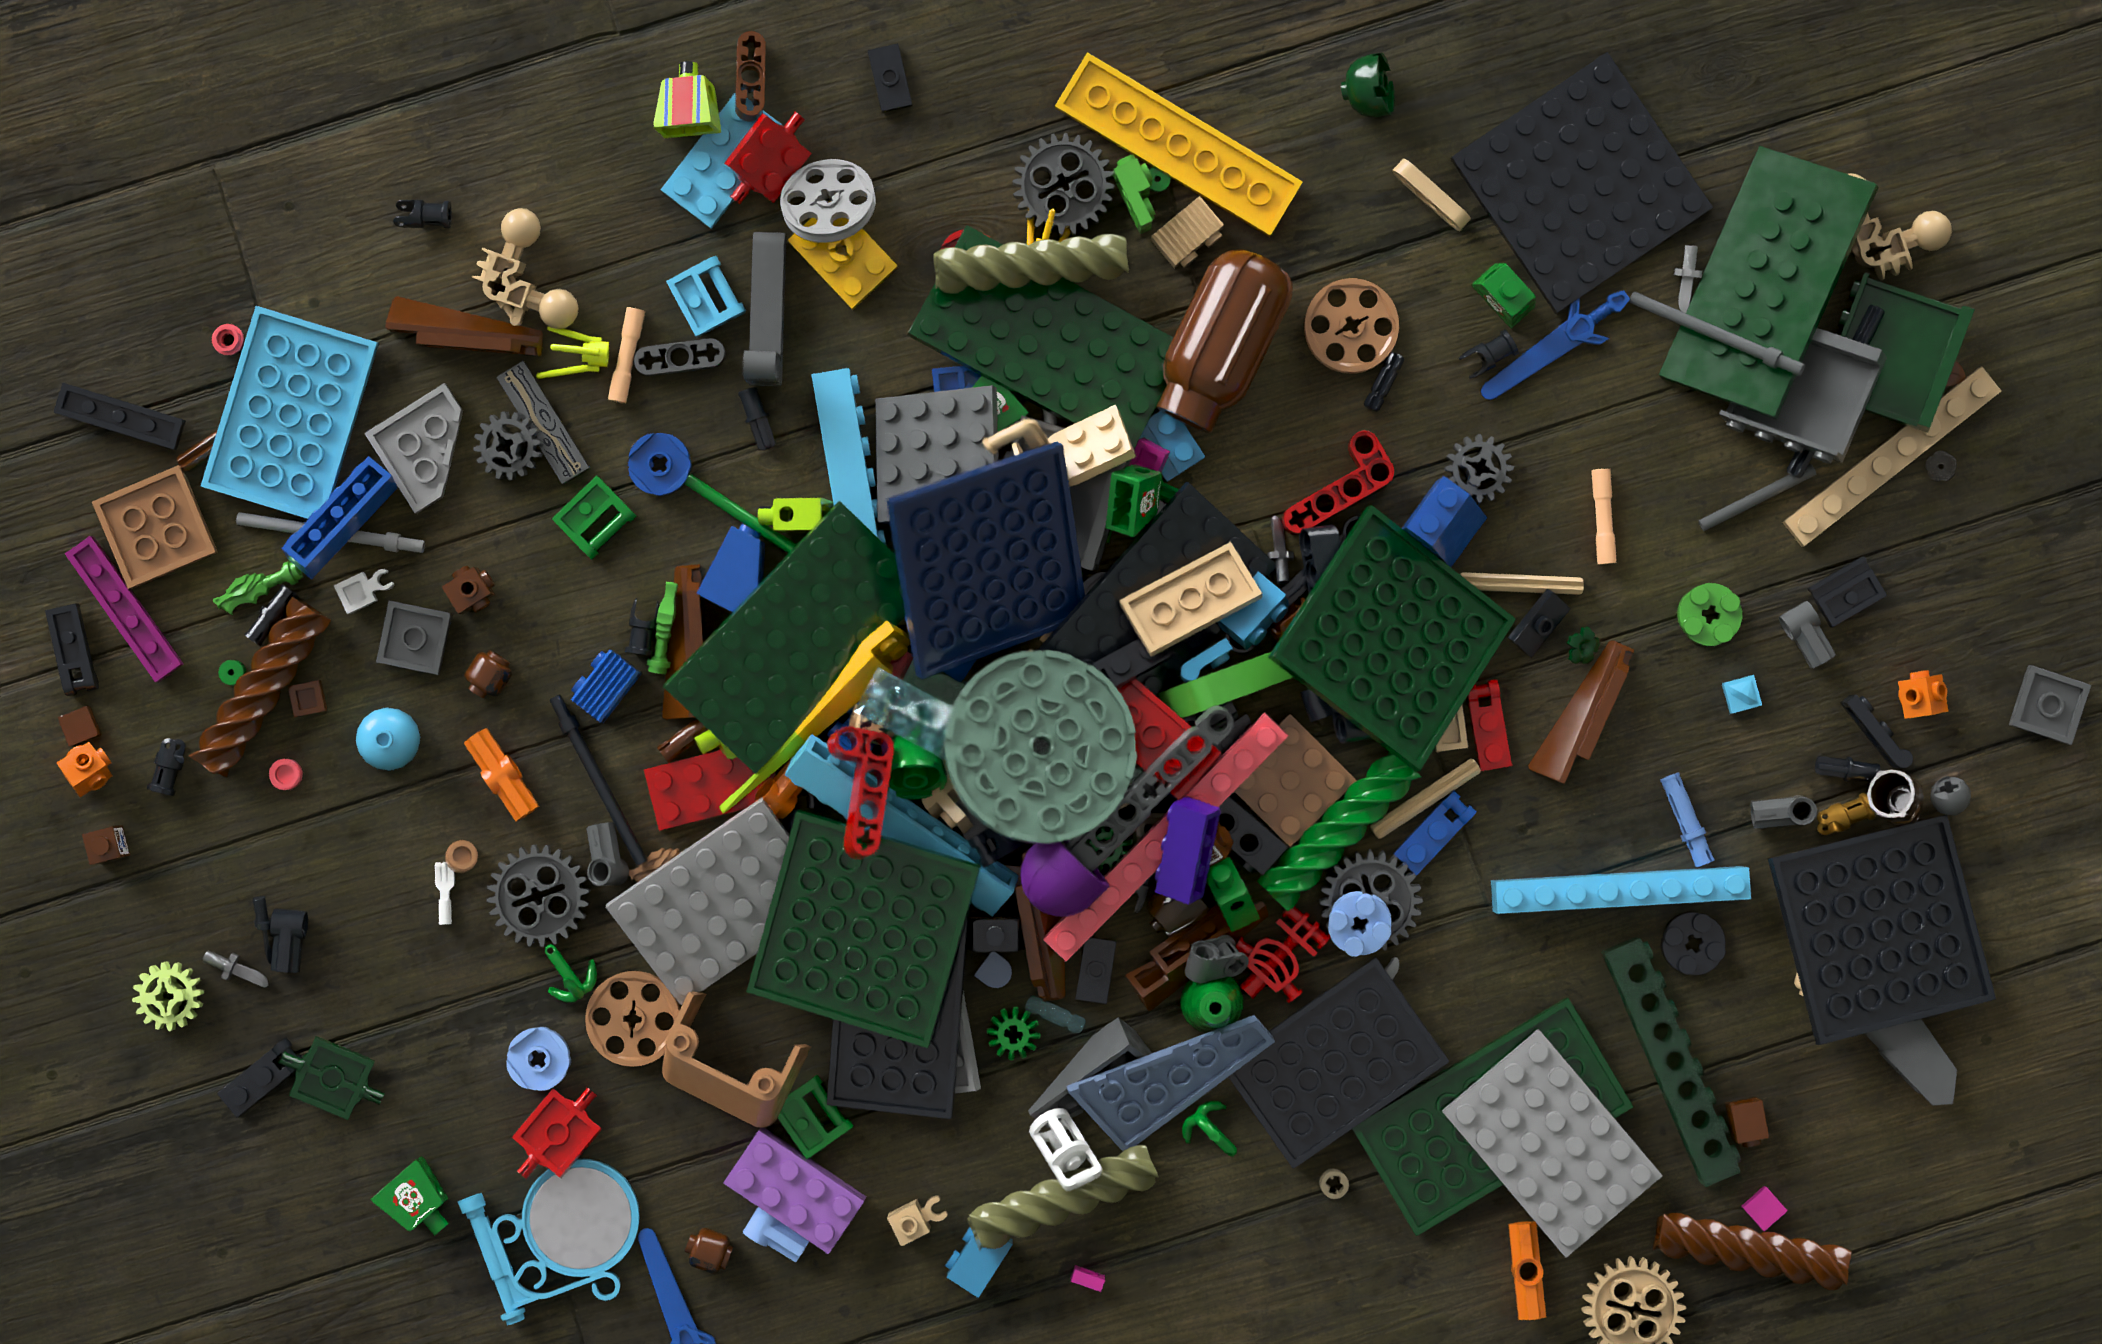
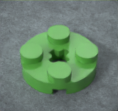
M1705 583L1694 587L1682 597L1677 611L1679 625L1686 636L1698 645L1716 646L1728 642L1737 633L1742 622L1740 599L1729 588L1720 584ZM1710 606H1713L1714 612L1718 613V618L1713 619L1711 624L1706 623V617L1702 616V611L1708 610Z

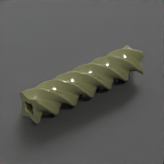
M1103 234L1092 240L1085 237H1071L1062 242L1045 239L1033 242L1030 245L1010 242L998 248L991 245H977L968 250L952 247L939 250L933 254L936 289L939 287L940 290L950 294L959 293L968 286L977 290L987 291L996 287L1000 282L1011 288H1020L1031 280L1041 285H1052L1062 277L1071 282L1079 283L1088 280L1094 274L1102 279L1112 280L1119 277L1124 271L1129 273L1126 238L1114 234Z
M1146 1145L1129 1147L1119 1154L1118 1157L1099 1159L1098 1162L1102 1167L1100 1177L1071 1191L1064 1190L1058 1179H1049L1036 1184L1030 1191L1013 1192L1000 1203L990 1202L977 1207L969 1214L967 1221L979 1251L982 1247L988 1249L1001 1248L1010 1240L1011 1236H1031L1039 1229L1041 1224L1048 1226L1059 1225L1068 1218L1071 1212L1076 1214L1090 1213L1100 1201L1108 1203L1118 1202L1124 1198L1129 1189L1134 1191L1150 1189L1156 1183L1155 1177L1159 1178L1151 1161ZM1092 1165L1089 1168H1077L1069 1171L1064 1176L1066 1179H1069L1086 1169L1092 1168Z

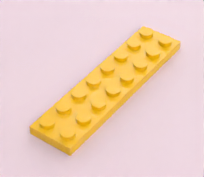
M1088 52L1055 105V109L1130 154H1134L1135 157L1170 176V178L1268 237L1273 233L1303 181Z

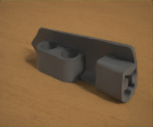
M1922 1019L1864 1033L1879 1048L1877 1051L1888 1064L1932 1106L1953 1104L1957 1069Z

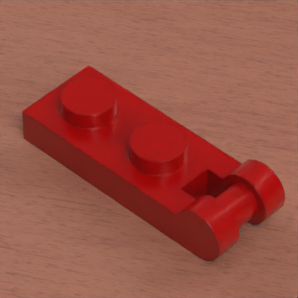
M1494 679L1488 680L1487 684L1476 686L1475 684L1467 696L1480 770L1486 771L1512 766L1498 681ZM1489 696L1490 706L1479 707L1478 698Z

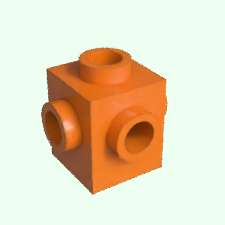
M1929 670L1910 673V679L1898 681V696L1903 707L1904 719L1948 712L1947 687L1943 682L1942 674L1930 676Z
M90 742L74 747L65 758L57 762L61 772L80 798L91 790L95 791L102 788L108 779L112 777L107 767L111 764L110 759L102 748L95 750Z

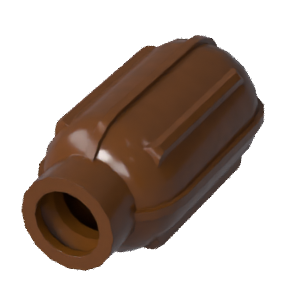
M1243 249L1222 253L1207 268L1165 355L1163 372L1167 386L1156 406L1160 411L1197 430L1212 433L1222 410L1232 407L1245 397L1289 307L1293 295V283L1288 273L1264 256Z

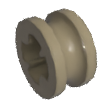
M1328 1169L1320 1176V1189L1328 1198L1338 1199L1347 1193L1349 1182L1345 1174L1340 1170ZM1333 1176H1339L1338 1181L1342 1184L1340 1190L1335 1188V1192H1330V1187L1326 1181L1328 1178L1333 1180Z

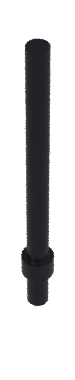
M561 695L551 698L549 701L560 720L558 725L564 735H568L636 866L646 863L648 861L578 729L581 726L576 716H571Z

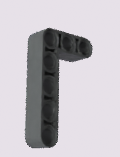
M753 233L749 351L745 350L743 357V377L749 386H782L786 233Z

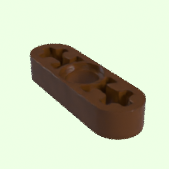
M747 31L741 34L736 48L735 112L740 119L748 122L755 121L761 116L765 102L766 43L763 36L754 31ZM748 42L754 43L753 60H748ZM745 70H754L758 73L759 80L754 83H748L743 80L741 74ZM747 92H753L752 104L754 108L752 111L747 110L745 105Z

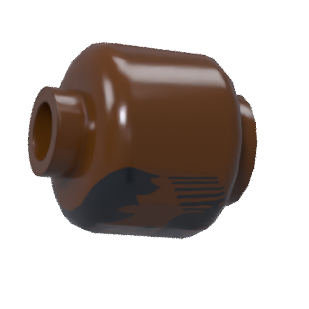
M491 650L488 653H478L465 672L466 680L471 683L468 689L483 699L487 694L495 697L498 696L512 676V671L508 667L510 662Z
M702 1228L697 1236L690 1235L685 1252L690 1254L689 1264L692 1267L716 1274L720 1269H726L734 1246L730 1245V1239L727 1235L708 1228Z

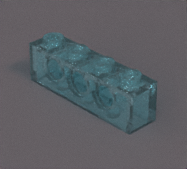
M878 667L862 695L855 712L945 760V731L952 707Z

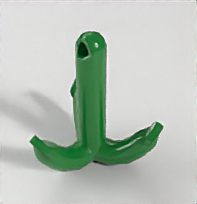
M550 944L545 947V954L563 978L564 987L569 991L549 987L548 992L550 995L569 1003L576 1002L592 991L597 980V968L593 959L589 960L587 977L582 984L556 946ZM552 948L553 953H549L548 949Z
M1206 1101L1199 1105L1196 1113L1187 1117L1183 1123L1182 1136L1186 1144L1191 1143L1192 1129L1198 1125L1224 1153L1229 1156L1236 1155L1237 1148L1206 1117L1210 1111L1226 1109L1227 1106L1219 1101Z

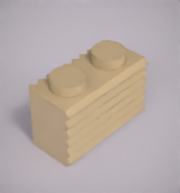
M1199 196L1151 236V241L1173 268H1176L1179 264L1185 268L1198 257L1195 252L1204 244L1209 248L1223 236L1219 231L1223 229L1224 224Z

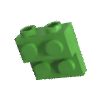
M1132 154L1117 162L1118 166L1113 170V179L1141 235L1151 230L1152 221L1155 219L1154 209L1148 199L1153 178L1145 163L1140 165L1137 158Z

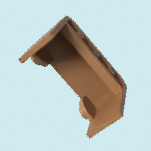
M688 992L666 1039L662 1066L663 1077L671 1085L755 1127L763 1128L772 1125L781 1112L811 1046L807 1044L795 1045L782 1073L771 1068H763L756 1071L749 1084L746 1085L693 1058L699 1045V1038L697 1033L690 1027L706 994L703 992Z

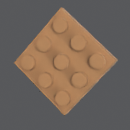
M180 465L92 501L128 589L136 588L218 553L186 474Z
M1288 714L1278 724L1288 734V737L1234 792L1291 847L1303 835L1305 830L1312 826L1325 813L1327 808L1334 804L1347 791L1349 786L1357 780L1291 714Z

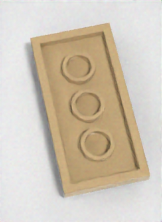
M1229 542L1119 601L1121 608L1151 657L1262 598V592L1234 546Z

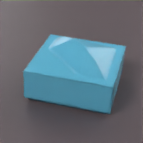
M1754 675L1722 683L1730 714L1762 706Z

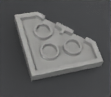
M445 383L364 433L416 514L444 497L463 409Z

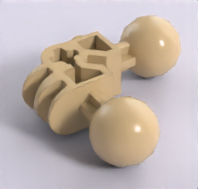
M1853 173L1848 174V175H1851V176H1854V177H1858V178L1864 179L1863 177H1861L1860 175H1857V174H1853ZM1926 211L1915 219L1912 228L1901 231L1899 227L1883 233L1882 237H1880L1878 234L1882 227L1879 218L1876 217L1870 220L1867 213L1851 252L1855 254L1856 261L1862 267H1874L1878 278L1883 281L1885 279V271L1887 270L1894 276H1897L1900 273L1901 265H1904L1908 270L1913 269L1908 249L1919 246L1924 250L1934 251L1944 247L1951 237V223L1941 212ZM1891 245L1890 248L1878 252L1874 258L1866 256V251H1869L1870 248L1879 249Z
M523 208L511 210L505 215L501 223L502 236L506 241L502 254L482 248L483 251L488 253L486 262L477 261V265L483 268L481 276H472V278L483 282L482 287L485 295L491 300L496 301L501 309H504L512 325L520 326L525 311L532 309L539 312L540 318L549 327L555 329L566 328L575 321L578 315L577 300L571 293L566 290L555 289L543 294L535 291L537 286L522 280L516 281L515 279L523 275L526 267L525 263L519 261L522 251L525 247H529L536 242L540 235L541 226L537 216L530 210ZM495 283H502L503 286H506L505 291L498 292L495 290Z

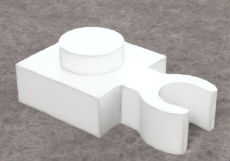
M378 570L369 580L366 574L361 572L334 585L347 614H352L377 602L378 600L374 592L378 590L387 591L394 587L395 584L393 582L385 586L380 584L379 579L381 575L388 573V570Z

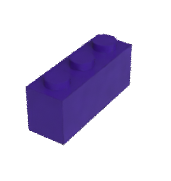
M1188 796L1171 805L1167 813V821L1169 822L1167 834L1161 843V850L1163 851L1162 860L1155 874V880L1157 881L1156 893L1188 905L1203 897L1221 808Z

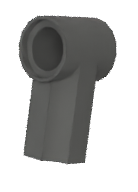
M1808 601L1801 603L1778 617L1783 630L1792 641L1796 642L1810 668H1815L1836 655L1820 628L1821 621L1818 614Z
M1796 795L1788 798L1751 801V820L1754 829L1797 824L1807 825L1817 815L1815 803L1804 796ZM1798 802H1805L1808 812L1803 818L1797 819L1793 815V807Z
M614 822L588 826L586 829L592 858L588 866L589 880L596 886H612L625 883L629 875V867L625 860L620 858Z

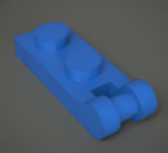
M1454 790L1438 804L1392 853L1402 863L1406 862L1408 869L1414 872L1416 876L1477 812L1470 805L1466 806L1460 801V795ZM1450 808L1458 815L1453 822L1444 815Z

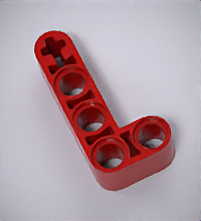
M1365 430L1359 431L1348 443V451L1357 466L1356 470L1294 504L1284 512L1282 524L1288 533L1298 535L1302 529L1318 525L1392 481L1394 467L1374 433ZM1362 437L1370 441L1371 451L1369 453L1361 454L1356 450L1355 442L1358 438ZM1381 465L1386 469L1387 477L1384 481H1376L1372 478V466ZM1353 480L1357 482L1360 487L1358 496L1349 497L1344 493L1343 485L1346 481ZM1327 496L1331 499L1333 505L1330 512L1323 513L1317 509L1316 500L1318 497ZM1308 503L1311 513L1317 520L1313 521L1312 515H1310L1301 522L1303 527L1299 528L1297 524L1291 526L1289 520L1292 519L1291 512H1295L1296 515L1306 512L1308 509L1304 504Z
M845 726L829 737L827 746L834 758L856 763L844 838V849L851 858L863 859L875 853L880 844L894 743L885 733ZM840 736H846L850 739V750H844L840 746ZM872 741L877 742L881 746V756H875L871 752L870 743ZM866 773H872L876 777V788L867 785L865 781ZM862 804H866L872 809L873 815L871 819H866L862 816L860 812ZM861 837L862 842L867 844V847L862 850L861 844L856 843V840Z

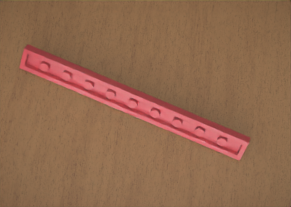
M1264 712L1215 762L1185 797L1188 796L1219 807L1288 737V734ZM1168 811L1104 875L1109 883V888L1084 911L1072 916L1063 917L1043 937V940L1066 962L1157 870L1163 855L1161 843L1167 834L1169 825L1167 821Z

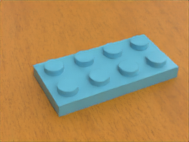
M735 93L719 113L721 133L702 135L661 188L664 194L710 229L715 226L734 200L730 198V195L741 183L736 173L724 163L757 121L748 122L737 116L735 112ZM747 98L745 105L747 110L752 111L754 105ZM763 110V114L767 115L776 124L782 125Z

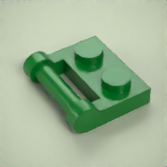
M596 475L552 520L593 560L599 554L597 550L627 521L631 523L637 515ZM614 506L619 513L588 542L582 535Z
M818 1074L788 1095L778 1116L779 1121L806 1159H809L854 1126L849 1118L845 1119L836 1106L827 1105V1092L822 1087L821 1083L823 1081ZM810 1091L835 1126L829 1132H827L803 1097Z

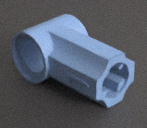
M759 1207L743 1230V1233L754 1242L765 1247L768 1245L794 1262H797L809 1243L804 1237Z

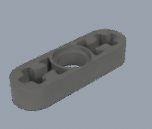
M713 338L647 346L636 352L634 365L645 376L716 368L724 362L726 351L724 346ZM709 345H713L715 350L720 351L719 355H715V361L710 362L708 357L705 356L697 357L700 363L694 365L695 355L691 347L697 346L698 353L708 351ZM676 349H685L689 354L688 362L683 366L674 365L671 361L672 353ZM666 350L665 360L668 368L663 369L662 362L653 363L650 370L645 365L640 364L641 360L646 358L647 353H650L653 358H662L660 351Z

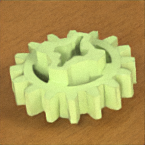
M167 961L161 963V970L156 965L150 966L149 971L151 975L147 973L140 974L139 977L144 983L134 985L133 989L140 992V996L133 998L132 1001L141 1004L136 1013H145L147 1015L144 1020L145 1024L156 1021L155 1029H162L166 1024L168 1031H172L176 1028V1022L180 1027L188 1025L186 1017L195 1019L198 1016L193 1009L203 1006V1003L197 1000V996L204 994V990H196L195 985L201 980L200 978H190L193 971L191 968L182 972V963L178 962L171 969ZM159 978L157 980L158 986L153 992H149L152 983ZM176 978L180 979L184 983L186 988H183L180 984H178L176 982ZM163 993H173L174 999H164ZM184 1000H188L184 1010L178 1014L181 1003ZM151 1004L160 1010V1014L152 1008Z

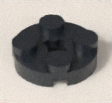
M1685 912L1672 918L1666 925L1663 938H1661V951L1666 962L1681 973L1688 975L1705 974L1714 969L1725 956L1726 941L1723 930L1708 915ZM1693 935L1696 939H1701V943L1698 945L1699 950L1696 952L1693 949L1687 950L1685 948V944L1689 942L1688 936Z

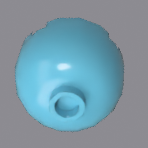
M383 708L374 710L362 720L357 729L356 744L358 752L366 763L376 769L394 770L404 767L413 760L418 751L421 737L418 725L410 715L399 709Z

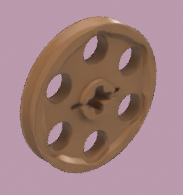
M1356 278L1341 279L1321 289L1311 301L1304 320L1305 339L1315 358L1329 369L1347 374L1362 373L1382 363L1394 348L1399 333L1398 313L1388 294L1374 283ZM1333 290H1340L1345 295V303L1340 307H1334L1328 301V294ZM1371 291L1376 295L1377 303L1374 307L1365 308L1360 304L1359 296L1362 292ZM1315 317H1324L1329 322V329L1325 333L1319 334L1313 331L1311 322ZM1365 317L1368 318L1362 321L1356 328V334H1353L1350 330L1335 335V333L1341 331L1346 326L1347 318H1350L1352 322L1360 321ZM1378 319H1387L1391 323L1392 330L1390 334L1381 336L1376 333L1374 324ZM1338 344L1343 348L1344 356L1341 360L1332 361L1327 357L1326 349L1329 345ZM1369 345L1374 349L1375 358L1371 362H1363L1358 358L1357 352L1361 346Z
M641 971L619 973L605 980L593 992L585 1015L587 1034L595 1049L609 1061L631 1067L646 1065L664 1055L666 1039L671 1028L663 1030L657 1026L656 1018L661 1012L669 1013L673 1017L674 1023L680 1011V1005L657 976ZM617 981L624 982L628 986V995L624 999H617L612 995L611 987ZM646 984H654L659 988L660 995L656 1001H647L643 997L642 990ZM635 1000L636 1015L641 1017L642 1021L636 1023L635 1028H633L632 1037L630 1021H625V1016L631 1014L632 1009H634L633 1004ZM603 1007L609 1010L611 1018L608 1024L599 1025L595 1022L593 1015L597 1008ZM618 1036L623 1039L624 1049L621 1053L614 1054L608 1050L607 1042L610 1037ZM644 1038H649L655 1043V1052L650 1056H644L639 1051V1042Z

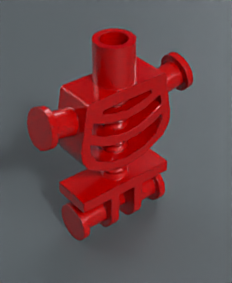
M1295 906L1288 912L1285 910L1282 916H1287L1294 922L1291 928L1280 918L1275 920V923L1289 934L1283 943L1265 937L1259 939L1252 947L1244 942V937L1241 936L1235 944L1238 951L1244 953L1249 959L1247 967L1252 973L1240 987L1253 999L1266 984L1276 993L1282 989L1288 997L1286 1000L1288 1003L1303 993L1302 989L1298 990L1291 982L1299 973V965L1292 950L1300 944L1314 957L1318 952L1306 941L1311 937L1318 943L1317 948L1321 949L1331 938L1329 933L1326 935L1319 928L1320 924L1317 921L1313 925L1307 921V918L1310 916L1307 912L1303 914ZM1301 925L1307 930L1302 937L1295 933ZM1269 943L1277 945L1278 949L1272 953L1260 947ZM1256 953L1263 954L1269 957V959L1264 962L1254 958ZM1287 956L1290 957L1293 964L1290 974L1282 962ZM1254 964L1260 965L1261 968L1258 969ZM1278 966L1283 972L1284 979L1280 981L1275 972ZM1270 975H1272L1273 979L1275 980L1274 982L1271 979H1269Z

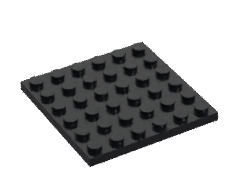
M1608 52L1450 158L1555 314L1713 208Z
M1947 815L1768 859L1816 1045L1830 1043L1996 999Z

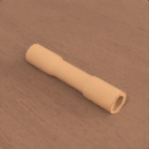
M631 307L626 309L617 365L613 372L608 400L625 404L627 402L632 378V365L645 316L644 310Z
M1591 470L1593 498L1596 508L1597 563H1617L1615 535L1612 525L1611 470Z

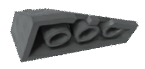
M1119 1017L1089 1039L1028 1110L1030 1116L1037 1119L1040 1115L1055 1108L1066 1109L1071 1118L1082 1114L1084 1109L1069 1094L1067 1090L1068 1085L1150 1055L1152 1052L1136 1030ZM1048 1123L1044 1125L1047 1128L1050 1127Z

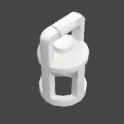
M1055 1108L1047 1111L1032 1123L1029 1133L1064 1190L1071 1191L1100 1177L1102 1167L1066 1109ZM1048 1123L1051 1130L1039 1133L1041 1128ZM1067 1129H1069L1075 1141L1070 1140L1066 1133ZM1048 1141L1055 1151L1053 1155L1046 1145ZM1086 1158L1088 1159L1092 1168L1086 1169L1069 1179L1065 1178L1063 1173L1077 1169Z

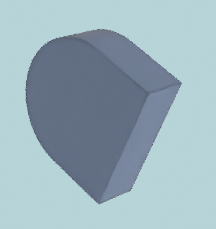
M991 952L974 976L989 987L1000 988L1009 982L1012 968L1004 957L997 952Z

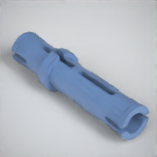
M1677 772L1660 779L1683 834L1680 837L1682 842H1686L1695 867L1714 861L1715 859L1704 835L1706 833L1705 828L1700 826L1687 791L1684 788L1680 773Z

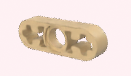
M1402 159L1392 170L1393 174L1407 188L1457 231H1461L1471 220L1463 208L1408 160Z

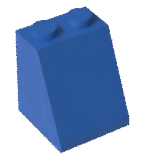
M1443 476L1435 481L1402 529L1448 566L1452 567L1487 517L1469 493Z
M741 524L739 529L731 526L696 594L733 612L763 581L765 543L759 540L761 534Z

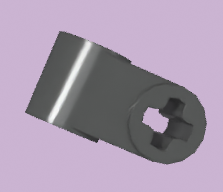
M1230 935L1197 941L1191 947L1185 966V975L1196 983H1207L1224 977H1234L1245 970L1249 959L1244 953L1238 951L1235 947V941Z

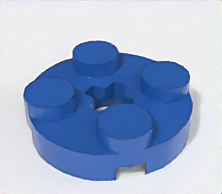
M652 433L641 437L632 446L628 457V470L633 483L642 491L656 496H664L678 491L685 484L692 469L688 449L678 438L670 434ZM665 456L668 460L665 463L667 469L664 472L661 470L654 472L652 468L655 464L652 459L654 457L661 459Z

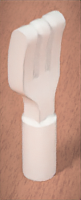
M435 862V885L440 890L439 925L452 924L450 890L455 886V872L447 866L446 862Z

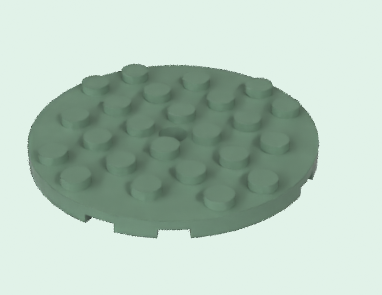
M1050 650L1022 651L1010 654L989 664L978 672L960 692L951 709L946 725L944 739L945 760L949 777L959 798L967 809L988 828L1003 836L1021 842L1037 844L1056 843L1075 838L1093 829L1103 822L1122 801L1130 780L1133 778L1136 766L1137 753L1135 752L1134 736L1136 732L1132 716L1123 697L1113 683L1095 667L1062 652ZM1036 738H1043L1048 742L1049 751L1046 755H1038L1036 752H1033V742Z

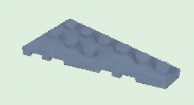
M1253 1015L1067 1086V1090L1114 1143L1124 1151L1129 1147L1139 1144L1272 1045L1275 1040L1258 1018Z

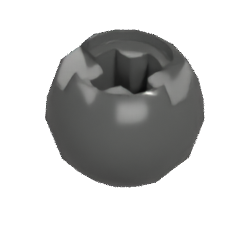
M1945 776L1939 779L1931 788L1930 801L1937 812L1956 816L1963 812L1970 804L1971 791L1962 779Z

